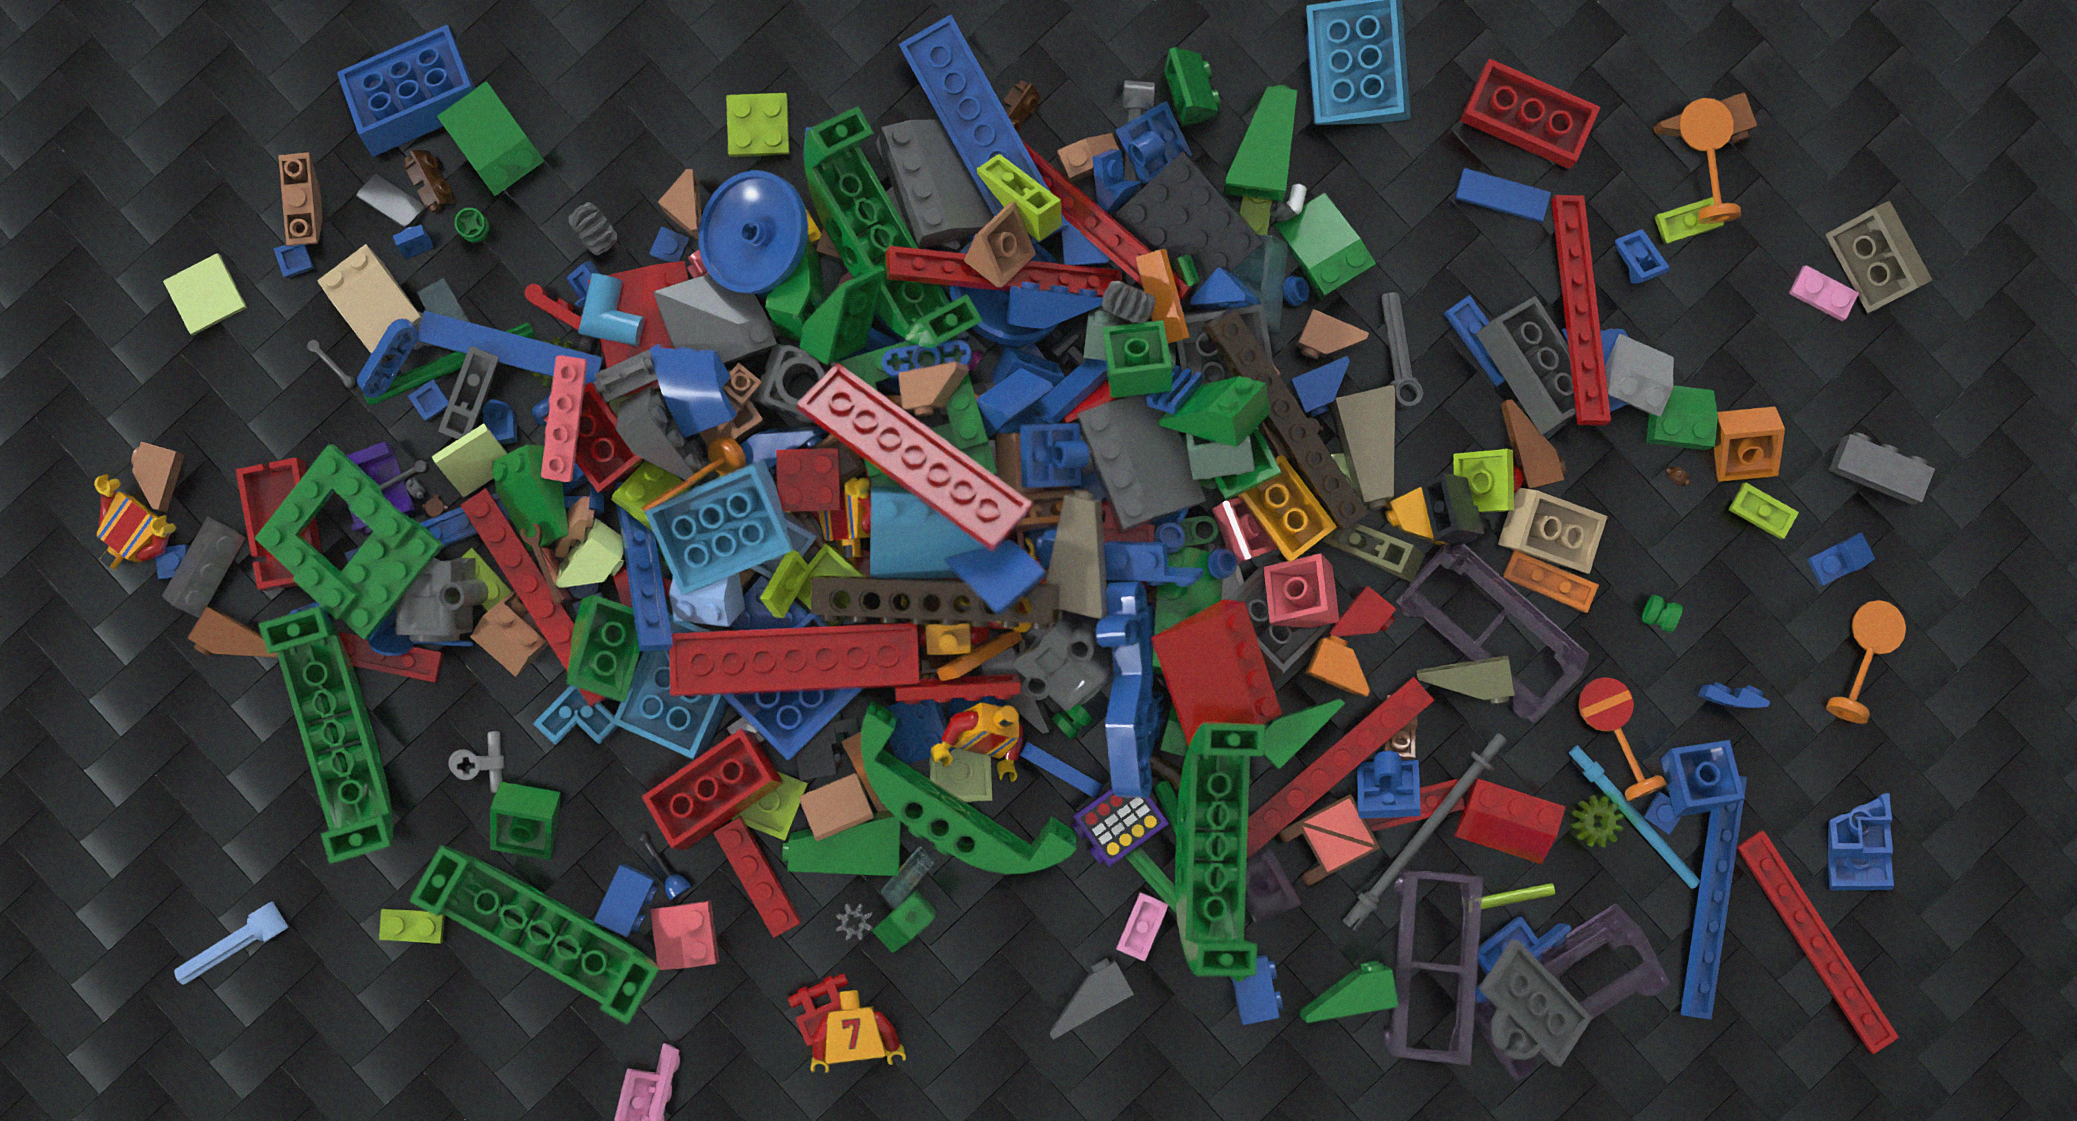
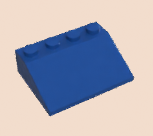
M448 25L337 72L357 132L372 157L443 127L437 115L475 89V85Z
M810 612L794 628L829 626L818 615H811ZM864 688L724 694L727 703L752 728L789 761Z

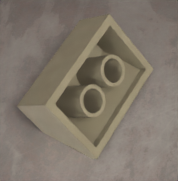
M1890 201L1865 212L1825 234L1855 291L1859 293L1858 296L1867 313L1932 281L1929 272Z

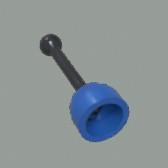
M647 832L640 833L638 836L639 842L645 844L667 878L664 888L669 899L672 901L683 895L691 888L688 881L681 875H672L651 844L650 835Z

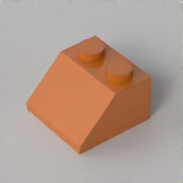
M1776 407L1717 412L1718 421L1714 454L1718 481L1778 476L1785 428Z
M1333 635L1327 636V639L1318 640L1304 674L1358 697L1368 696L1370 689L1354 651L1346 647L1348 642Z

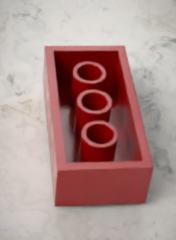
M1489 58L1482 69L1460 121L1570 169L1579 158L1600 107Z
M741 728L647 792L642 798L670 847L685 851L784 782L754 732Z

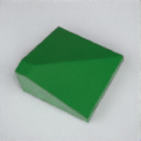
M1188 254L1170 261L1174 270L1189 287L1200 283L1191 255Z

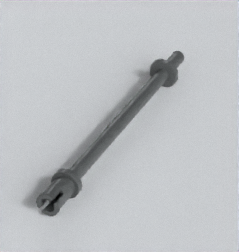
M1497 733L1480 755H1477L1474 751L1471 753L1475 762L1369 892L1364 894L1361 892L1359 894L1358 902L1346 917L1342 919L1345 924L1358 932L1373 911L1377 913L1380 909L1378 906L1380 904L1379 899L1485 768L1489 771L1495 769L1489 763L1507 742V739Z

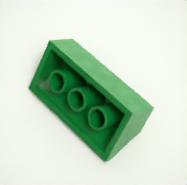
M1181 547L1177 552L1167 553L1168 567L1203 568V576L1191 586H1177L1176 582H1165L1164 584L1157 585L1154 636L1222 600L1223 579L1215 578L1208 568V558L1211 552L1191 547ZM1154 648L1152 666L1156 674H1163Z

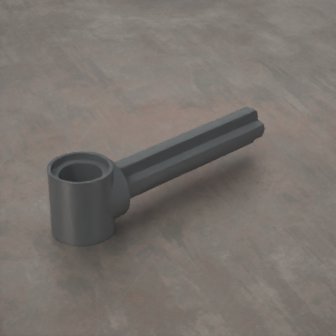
M1124 81L1123 108L1128 111V122L1153 108L1155 82ZM1126 153L1124 179L1140 181ZM1141 185L1130 199H1132L1141 190Z
M1392 292L1382 295V305L1395 378L1391 385H1394L1395 409L1406 412L1413 409L1420 402L1423 396V389L1418 383V378L1412 376L1400 297L1398 293ZM1401 389H1407L1412 393V402L1404 401L1401 398Z

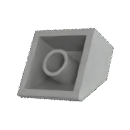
M1619 334L1605 365L1608 396L1644 412L1661 417L1673 389L1674 357Z

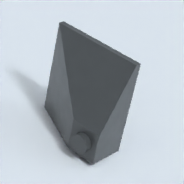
M710 274L653 292L673 349L687 347L696 351L701 349L713 350L717 352L725 366L767 352L777 344L767 315L755 294H743L729 290L717 283Z
M1264 304L1203 309L1183 313L1190 338L1177 341L1181 371L1183 372L1188 368L1192 370V375H1195L1196 372L1203 373V382L1200 385L1234 377L1202 329L1204 325L1224 311L1236 309L1274 367Z
M1272 554L1227 599L1245 602L1271 682L1281 676L1331 625L1303 628L1270 624L1264 567L1282 563L1275 554Z

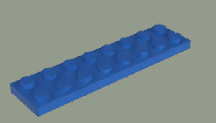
M951 14L899 44L994 217L1004 206L980 178L976 169L998 154H1001L1049 191ZM1062 212V226L1041 241L1069 226ZM1028 233L1032 246L1038 244L1039 241Z

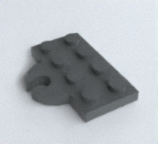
M1517 940L1509 942L1479 987V990L1497 1007L1491 1029L1496 1048L1505 1049L1508 1046L1511 1034L1514 1033L1515 1035L1514 1045L1506 1049L1504 1056L1509 1058L1526 1060L1535 1056L1540 1051L1552 1065L1561 1067L1593 1018L1527 948Z

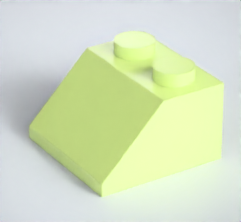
M595 518L592 528L585 530L584 539L578 540L575 547H572L569 551L567 558H564L560 563L555 585L562 588L604 582L609 574L614 576L624 562L622 560L624 556L622 536Z

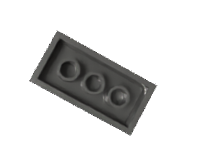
M1536 296L1495 318L1476 333L1541 435L1576 415L1569 347Z

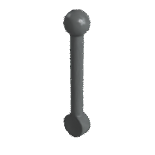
M309 341L308 349L313 353H317L344 380L343 383L346 387H353L355 385L354 377L347 376L321 349V344L318 341Z
M422 460L417 461L413 468L379 485L381 491L416 472H425L427 464Z

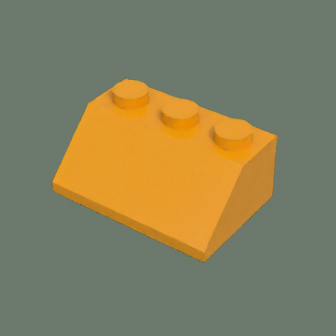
M1281 454L1275 461L1282 475L1239 494V497L1290 563L1337 526L1283 454Z

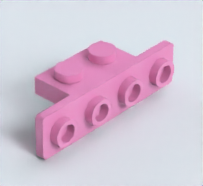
M663 1044L656 1073L627 1068L614 1121H665L663 1113L666 1102L670 1100L672 1095L671 1081L673 1073L677 1071L680 1062L679 1050L670 1044Z

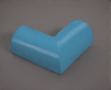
M592 273L578 333L639 347L645 317L617 311L623 285L622 280Z
M571 685L533 723L554 745H557L576 724L586 731L598 744L605 741L618 727V725L612 723L615 716L601 702L594 707H590L580 690Z

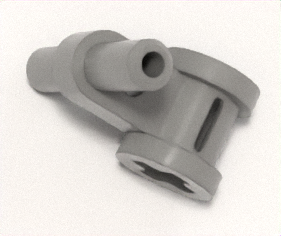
M491 731L487 734L488 756H475L469 750L460 749L452 753L448 765L451 772L462 780L474 778L480 770H489L490 792L496 793L499 783L502 782V768H505L504 755H501L500 733L498 731ZM465 757L471 762V765L466 766V771L463 772L462 769L457 767V764L462 763Z

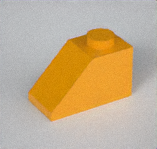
M1422 487L1387 504L1388 510L1385 511V514L1393 528L1397 526L1399 532L1437 545L1445 543L1434 541Z

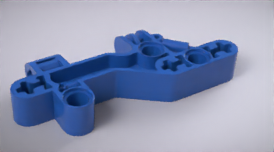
M1111 582L1106 592L1108 616L1098 622L1096 637L1101 647H1111L1114 679L1106 717L1112 789L1116 797L1147 798L1152 787L1150 758L1155 739L1160 737V725L1166 721V717L1160 713L1164 711V705L1159 704L1164 698L1163 693L1152 692L1154 668L1152 666L1151 637L1155 633V607L1153 602H1147L1146 591L1142 582Z

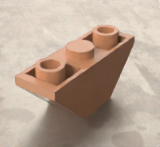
M307 152L278 155L286 245L316 244L319 241L323 215L320 187L311 154Z

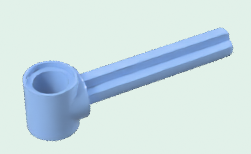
M273 901L250 914L247 919L248 924L176 968L174 971L176 979L181 984H187L257 939L261 942H266L287 929L288 925Z

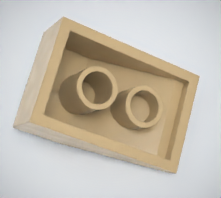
M366 244L317 280L328 298L371 354L393 321L404 318L410 320L413 326L422 321V317L387 267Z
M1519 488L1514 493V511H1508L1498 545L1589 574L1607 516L1537 490Z

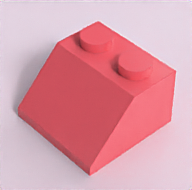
M1240 497L1225 501L1212 509L1214 521L1217 523L1218 530L1221 532L1226 544L1225 549L1235 555L1237 565L1278 549Z
M1322 554L1295 559L1290 563L1287 561L1264 567L1271 625L1313 628L1340 622L1333 565Z
M711 900L650 909L659 970L689 968L719 962Z

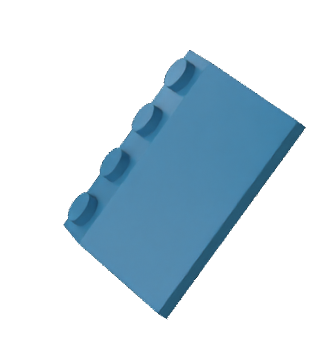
M1342 0L1307 5L1315 124L1385 123L1411 119L1402 1Z
M764 459L666 499L645 511L681 595L793 550L777 489Z
M871 486L870 578H959L945 563L944 559L985 547L903 486Z
M668 613L671 634L711 632L690 622L674 621V616ZM669 650L643 651L633 674L626 702L620 703L612 723L692 759H697L708 751L728 703L724 695L671 697Z

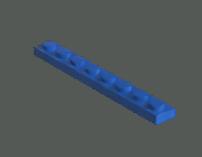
M1739 776L1745 795L1747 777ZM1744 800L1711 810L1681 1015L1712 1019Z

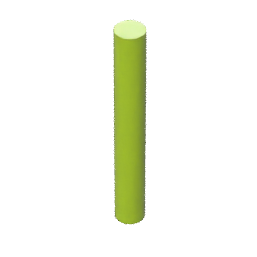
M1553 883L1464 900L1463 908L1465 913L1552 896L1555 895Z

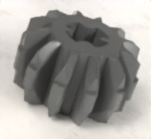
M587 202L583 206L580 205L569 216V224L574 232L593 254L600 255L602 252L612 248V245L617 242V233L608 222V219L605 218L593 203Z
M1119 281L1110 282L1108 289L1105 290L1102 307L1108 312L1129 321L1145 323L1154 311L1156 299L1153 295Z

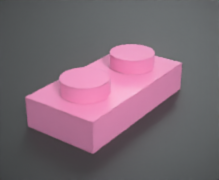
M1806 265L1802 267L1789 294L1841 321L1846 320L1859 294Z
M1140 892L1116 949L1145 961L1168 908L1167 903Z

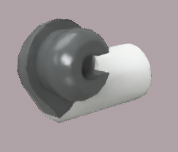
M1294 184L1291 188L1289 201L1284 204L1282 202L1274 203L1270 208L1271 216L1278 222H1286L1300 214L1304 204L1306 187Z

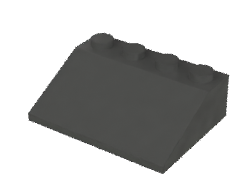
M908 120L881 128L876 145L910 235L919 249L976 235L994 218L992 211L941 120Z
M1149 394L1134 395L1112 401L1079 413L1076 418V423H1080V434L1088 445L1095 472L1120 534L1206 502L1198 479L1193 480L1190 459L1179 432L1159 425V420L1167 412L1147 406V396Z

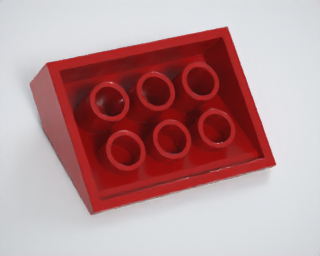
M685 261L656 264L606 275L623 281L617 311L645 317L639 347L600 339L605 368L607 369L650 350L655 344H661V348L673 349L653 292L688 281ZM655 380L618 398L633 396L650 385L655 392L662 391L658 380Z
M1223 599L1151 637L1188 746L1202 723L1263 725L1282 714L1245 602Z

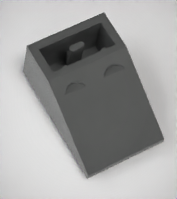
M650 385L620 403L616 431L635 455L685 480L702 469L701 458L703 451L699 443L695 439L691 440L689 436L684 438L661 393L657 394Z

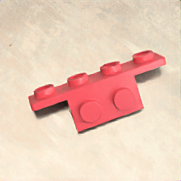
M563 355L556 357L552 392L549 398L548 423L545 429L546 440L541 471L543 478L564 482L572 481L587 369L586 359Z

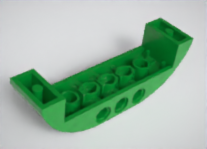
M857 106L807 131L804 146V163L809 191L819 218L853 279L879 267L885 269L875 312L901 337L919 346L934 348L983 320L968 294L950 303L939 284L887 279L886 250L889 246L919 248L859 147L873 134V131Z
M318 606L260 623L259 627L267 654L277 653L329 831L322 833L321 836L329 863H335L391 846L393 840L392 809L382 760L354 668L332 620L325 610Z
M875 700L871 701L864 717L861 732V753L864 769L871 787L880 801L895 817L909 826L908 830L920 839L926 837L935 843L934 847L946 856L952 854L969 865L986 871L1004 874L1029 873L1042 870L1063 861L1076 850L1077 832L1053 816L1049 818L1030 845L884 750L882 747L894 731L898 715ZM911 802H917L920 806H915ZM937 819H943L946 822H940ZM962 836H970L971 839H966Z
M1202 723L1191 740L1183 764L1177 810L1175 897L1181 943L1188 964L1196 976H1256L1257 944L1244 940L1250 756H1263L1264 725Z
M440 846L410 899V902L435 916L445 914L603 1004L600 1008L601 1010L626 1024L630 1022L660 969L641 951L594 921L523 881L481 860L445 846Z

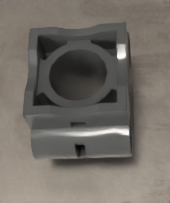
M776 344L771 349L764 367L766 370L765 375H761L760 381L762 384L755 392L752 400L766 406L769 410L812 426H819L797 410V403L800 399H794L789 396V383L796 375L805 372L816 375L820 381L836 363L833 362L826 365L802 349Z
M434 558L394 607L396 609V634L410 635L411 641L440 642L460 640V634L472 632L473 606L483 604L488 598L489 593L485 582L481 579H476L475 558H457L451 561H440Z
M1059 609V621L1050 624L1049 629L1032 628L1022 636L1023 639L1019 643L1020 652L1014 657L1012 665L1025 677L1023 691L1026 696L1034 700H1042L1049 695L1060 707L1068 711L1076 704L1082 705L1105 685L1112 674L1110 667L1113 659L1112 651L1108 647H1101L1097 641L1096 629L1100 621L1099 618L1083 614L1078 615L1075 612Z

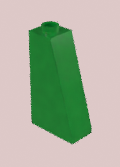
M1285 85L1267 86L1228 172L1223 194L1283 202L1287 187L1297 90L1290 89Z
M889 810L873 813L874 818L819 841H816L811 828L791 833L789 842L783 843L782 860L788 861V871L898 876L900 868L901 821Z
M916 889L880 922L872 932L894 953L935 918L937 910Z

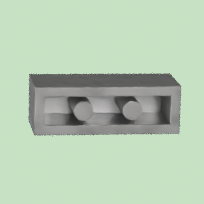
M1854 432L1853 435L1849 434L1841 438L1829 471L1912 505L1923 501L1935 468L1926 465L1927 461L1913 455H1910L1909 458L1898 454L1899 449L1887 444L1876 445L1870 442V437L1861 433Z
M207 516L162 597L173 606L200 618L244 542L245 537L234 529Z

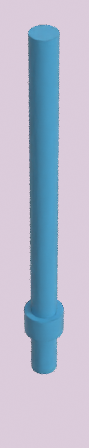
M1578 745L1571 749L1569 754L1584 769L1583 774L1590 782L1594 781L1685 883L1691 889L1695 888L1700 883V880L1604 775L1605 770L1597 761L1593 762Z

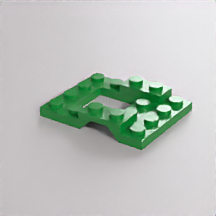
M956 335L947 341L958 340V336ZM905 341L841 360L837 363L878 391L876 384L894 379L889 377L882 367L883 355L893 348L915 346L917 344ZM955 348L954 354L946 356L943 353L944 349L938 350L941 356V364H946L944 358L950 357L954 358L955 362H961L963 353H961L960 348ZM929 351L923 352L918 358V363L922 367H930L935 363L936 356ZM913 353L908 354L910 359L908 361H900L898 356L893 357V362L888 363V366H892L894 371H898L901 364L909 363L911 366L910 370L915 369L912 360ZM967 373L945 405L950 423L931 428L930 430L991 474L998 475L971 380ZM864 458L872 486H902Z
M328 444L255 537L264 548L295 575L293 580L336 620L342 619L363 639H369L444 546L424 526L402 514L383 496L379 485L333 444ZM335 491L350 504L349 509L373 530V533L342 572L334 567L301 536V533Z

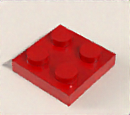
M839 448L776 450L777 491L783 512L841 510Z

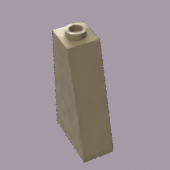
M1394 385L1335 398L1331 405L1354 491L1363 505L1369 508V511L1386 507V502H1389L1394 496Z
M1075 490L1074 494L1064 496L1046 583L1060 584L1059 609L1101 619L1108 615L1102 505L1100 500L1092 499L1093 493Z

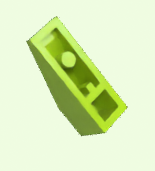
M1001 154L996 155L976 169L977 174L1004 208L1010 202L1016 203L1027 232L1039 242L1062 226L1061 200Z

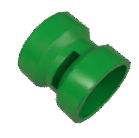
M470 207L458 212L454 221L455 228L467 241L473 243L481 242L489 235L490 224L480 211Z
M1653 594L1644 609L1642 622L1649 625L1656 623L1661 626L1662 630L1672 633L1680 620L1683 606L1675 602L1666 603L1663 597Z
M1077 704L1068 711L1057 712L1051 718L1070 740H1073L1078 735V730L1082 726H1088L1094 720L1081 705Z

